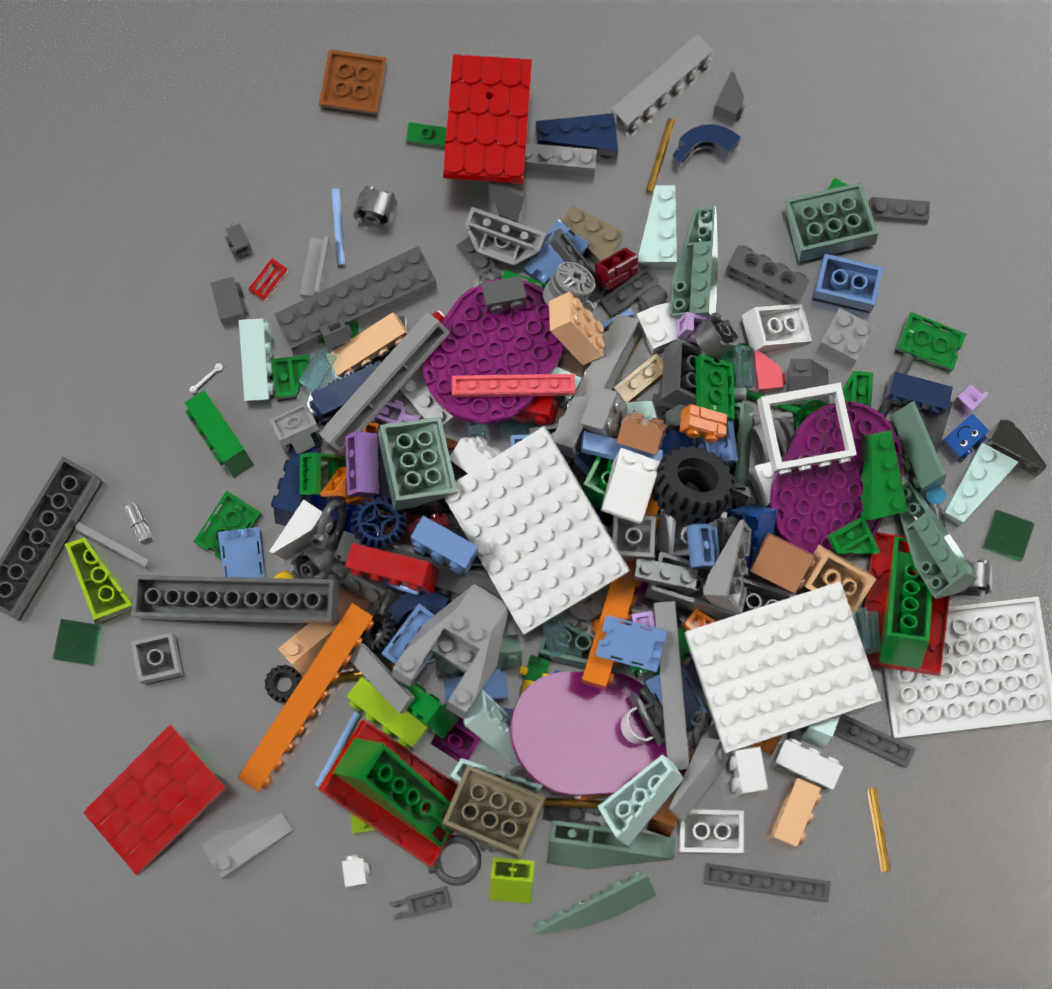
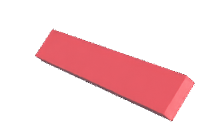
M575 374L452 376V397L575 396Z

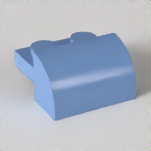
M727 421L725 425V437L716 443H708L704 438L700 437L692 438V445L696 449L701 447L709 453H715L718 459L721 458L725 462V466L738 461L733 422Z
M710 524L687 526L691 569L713 568L720 556L717 526H711Z

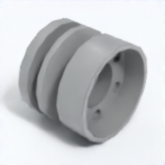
M563 262L558 266L552 278L545 286L543 298L549 306L550 300L571 292L584 305L595 288V280L592 274L582 265L574 262Z
M787 416L780 417L779 422L777 419L773 420L779 452L782 457L795 434V430ZM762 424L753 426L752 436L758 455L763 464L768 463L770 459Z

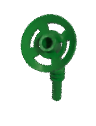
M746 389V397L753 400L769 396ZM811 399L801 407L787 403L776 405L774 408L777 409L779 407L796 414L793 423L796 432L802 421L818 408L825 406V404L819 399Z

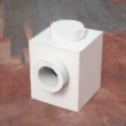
M359 855L347 856V861H342L345 887L368 884L366 875H370L369 863L364 862V858L359 859Z

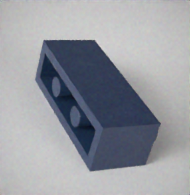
M894 372L890 375L885 399H889L891 403L902 405V403L908 405L914 401L918 410L923 408L929 410L931 414L941 415L949 408L953 387Z

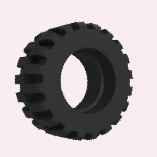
M684 446L678 447L676 450L669 451L661 459L657 468L652 496L654 501H657L656 504L659 509H663L666 516L675 518L674 521L678 523L682 521L685 522V525L710 524L714 520L719 519L725 511L734 492V478L729 467L725 466V462L721 458L718 459L715 453H709L701 447L696 449L695 446H688L687 448ZM680 480L693 481L699 484L705 492L693 491L683 485Z

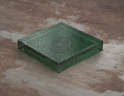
M996 509L982 548L1021 562L1023 561L1035 523Z
M61 619L53 659L95 666L102 625Z

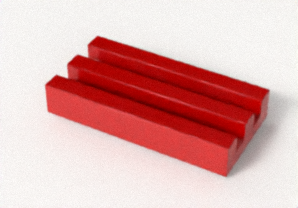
M271 258L248 290L265 302L287 274L288 269ZM275 265L276 267L274 268V270L271 272V274L267 277V279L264 281V283L257 291L256 287L266 276V274L269 272L272 266ZM281 269V272L277 275V277L274 279V281L271 283L268 289L264 292V294H262L264 289L268 286V284L271 282L274 276Z

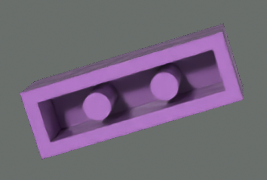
M355 431L346 435L347 496L369 498L379 494V443L377 441V434Z

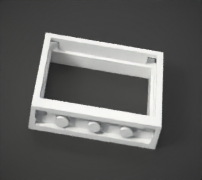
M841 383L763 396L757 400L772 473L788 474L792 472L791 469L799 468V471L811 469V465L817 464L819 467L830 466L833 461H838L839 464L851 461L850 458L857 455ZM833 395L845 451L782 462L770 406Z

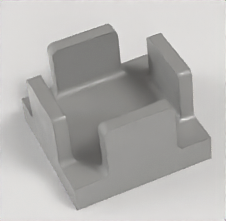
M306 403L269 420L285 453L288 452L286 445L291 443L296 453L300 454L315 446L311 433L316 432L318 437L321 436Z

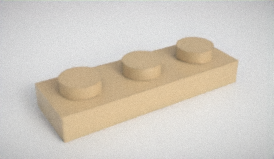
M656 353L612 390L618 392L624 402H629L663 374V361Z

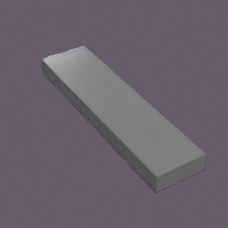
M78 522L75 526V530L135 564L145 569H149L152 565L148 559Z
M360 644L352 654L350 661L399 714H404L415 697L399 680L392 677L389 669L365 644Z

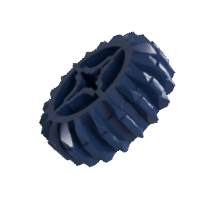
M372 496L370 503L364 499V506L358 504V511H353L355 518L351 519V524H353L351 531L356 532L354 538L360 539V545H364L367 542L366 547L371 548L373 545L374 549H378V546H382L383 551H385L388 544L393 548V540L399 543V536L405 535L403 529L407 527V524L404 522L406 515H401L403 509L394 510L391 498H387L386 502H384L383 496L379 497V501H375V497ZM379 510L386 511L390 513L392 516L390 517V515H382ZM373 511L372 518L362 523L364 517ZM376 516L378 517V521H381V531L379 529V526H377ZM396 524L392 532L385 536L384 531L391 527V525ZM367 530L368 532H375L378 535V537H373L367 534L365 531Z

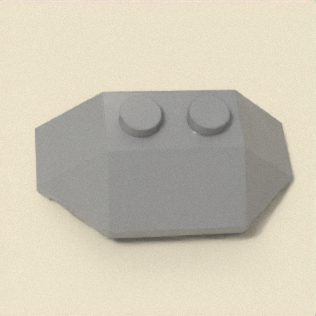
M471 207L465 222L466 230L476 253L512 266L539 253L546 237L544 232Z

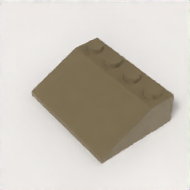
M467 765L442 824L447 829L521 859L545 797Z

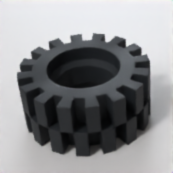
M375 613V616L373 615L371 619L374 621L368 632L364 630L361 634L362 636H360L363 639L361 644H365L376 653H382L399 629L396 628L397 624L393 619L383 614ZM382 626V635L379 639L375 640V632Z
M277 665L276 668L273 667L266 675L267 678L264 681L265 690L273 700L279 703H286L302 677L292 666ZM287 676L291 679L292 685L288 691L281 692L276 688V681L279 677Z

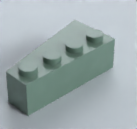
M553 617L545 622L538 657L585 669L594 637L572 627L571 624ZM618 662L617 666L612 665L611 672L619 674L621 663Z

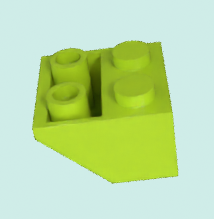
M493 857L489 900L531 904L535 861Z

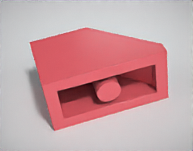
M755 350L752 358L757 392L761 394L781 392L783 385H786L785 373H782L781 367L759 350Z

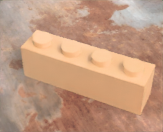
M393 312L353 337L345 345L333 350L334 352L328 353L326 357L336 374L344 378L349 372L357 370L361 366L363 368L368 363L373 362L372 359L387 354L389 349L394 345L397 346L408 332L398 315Z

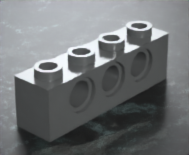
M745 245L737 246L726 268L727 272L792 304L799 303L810 281L805 274L801 272L795 273L789 270V267L785 264H777L771 261L770 257L754 253L750 247ZM751 261L755 264L756 267L749 268L747 267L746 262ZM770 270L773 273V276L767 277L764 274V271ZM788 279L791 285L786 286L781 280Z

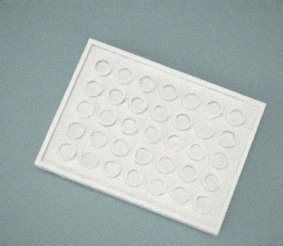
M546 427L540 428L455 482L457 494L445 497L469 542L478 546L477 555L523 635L630 571Z
M841 581L684 632L724 753L881 701Z
M1039 597L949 607L940 676L883 667L894 738L1052 720V675Z

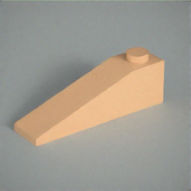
M309 623L278 649L303 677L337 624L331 626L328 624Z

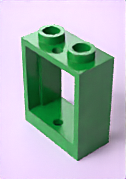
M323 453L300 454V495L321 497V461L328 462L329 482L339 467H346V456Z

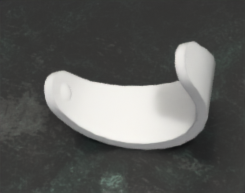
M635 707L623 716L621 731L628 741L634 744H644L654 737L640 738L631 730L629 715L638 709Z

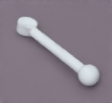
M217 363L215 369L195 386H191L189 391L193 394L196 393L197 389L216 372L223 370V365Z

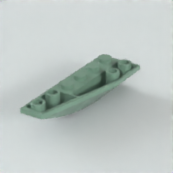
M715 206L695 209L672 279L670 316L675 319H679L686 312L708 317L714 312L716 313L718 243Z
M910 481L906 482L903 485L908 511L901 512L899 515L917 571L935 599L964 591L978 579L976 574L923 497Z
M552 820L547 863L591 869L672 860L675 855L676 838L639 833L627 846L616 838L611 828Z
M638 871L628 876L629 881L622 883L620 880L610 885V891L603 894L602 890L591 895L592 900L586 903L581 900L572 905V910L565 912L563 909L553 914L555 919L549 922L543 919L535 923V929L532 931L534 934L560 932L599 923L620 915L657 895L647 872L642 874L641 871Z

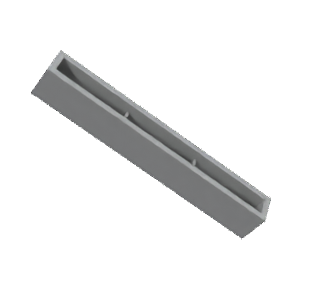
M427 312L324 426L319 434L342 454L346 450L345 436L355 431L362 432L448 336L450 331Z
M617 314L614 321L610 322L608 332L603 337L604 356L592 361L589 368H586L584 378L575 390V396L568 402L564 416L560 417L558 427L551 435L562 455L574 459L577 458L581 450L582 435L584 431L587 432L580 422L594 385L612 390L642 332L638 319Z

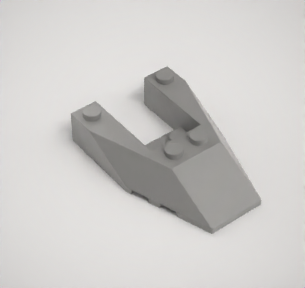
M473 584L424 623L394 666L392 677L410 687L431 653L435 654L465 672L446 707L449 711L465 719L497 666L509 611L505 602Z

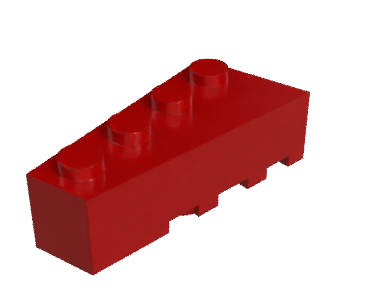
M536 396L526 409L509 419L517 420L521 423L554 424L559 401L556 396Z
M354 543L351 545L345 565L351 571V575L357 577L366 575L370 577L369 579L377 582H382L383 580L397 587L405 586L408 589L434 594L440 570L428 561Z

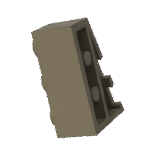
M573 205L570 206L562 220L564 224L571 228L570 233L573 236L579 234L590 243L585 252L596 263L616 253L623 240V231Z

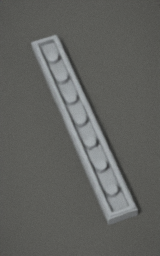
M675 601L653 603L655 627L667 631L659 661L667 758L675 764L677 769L683 770L689 766Z

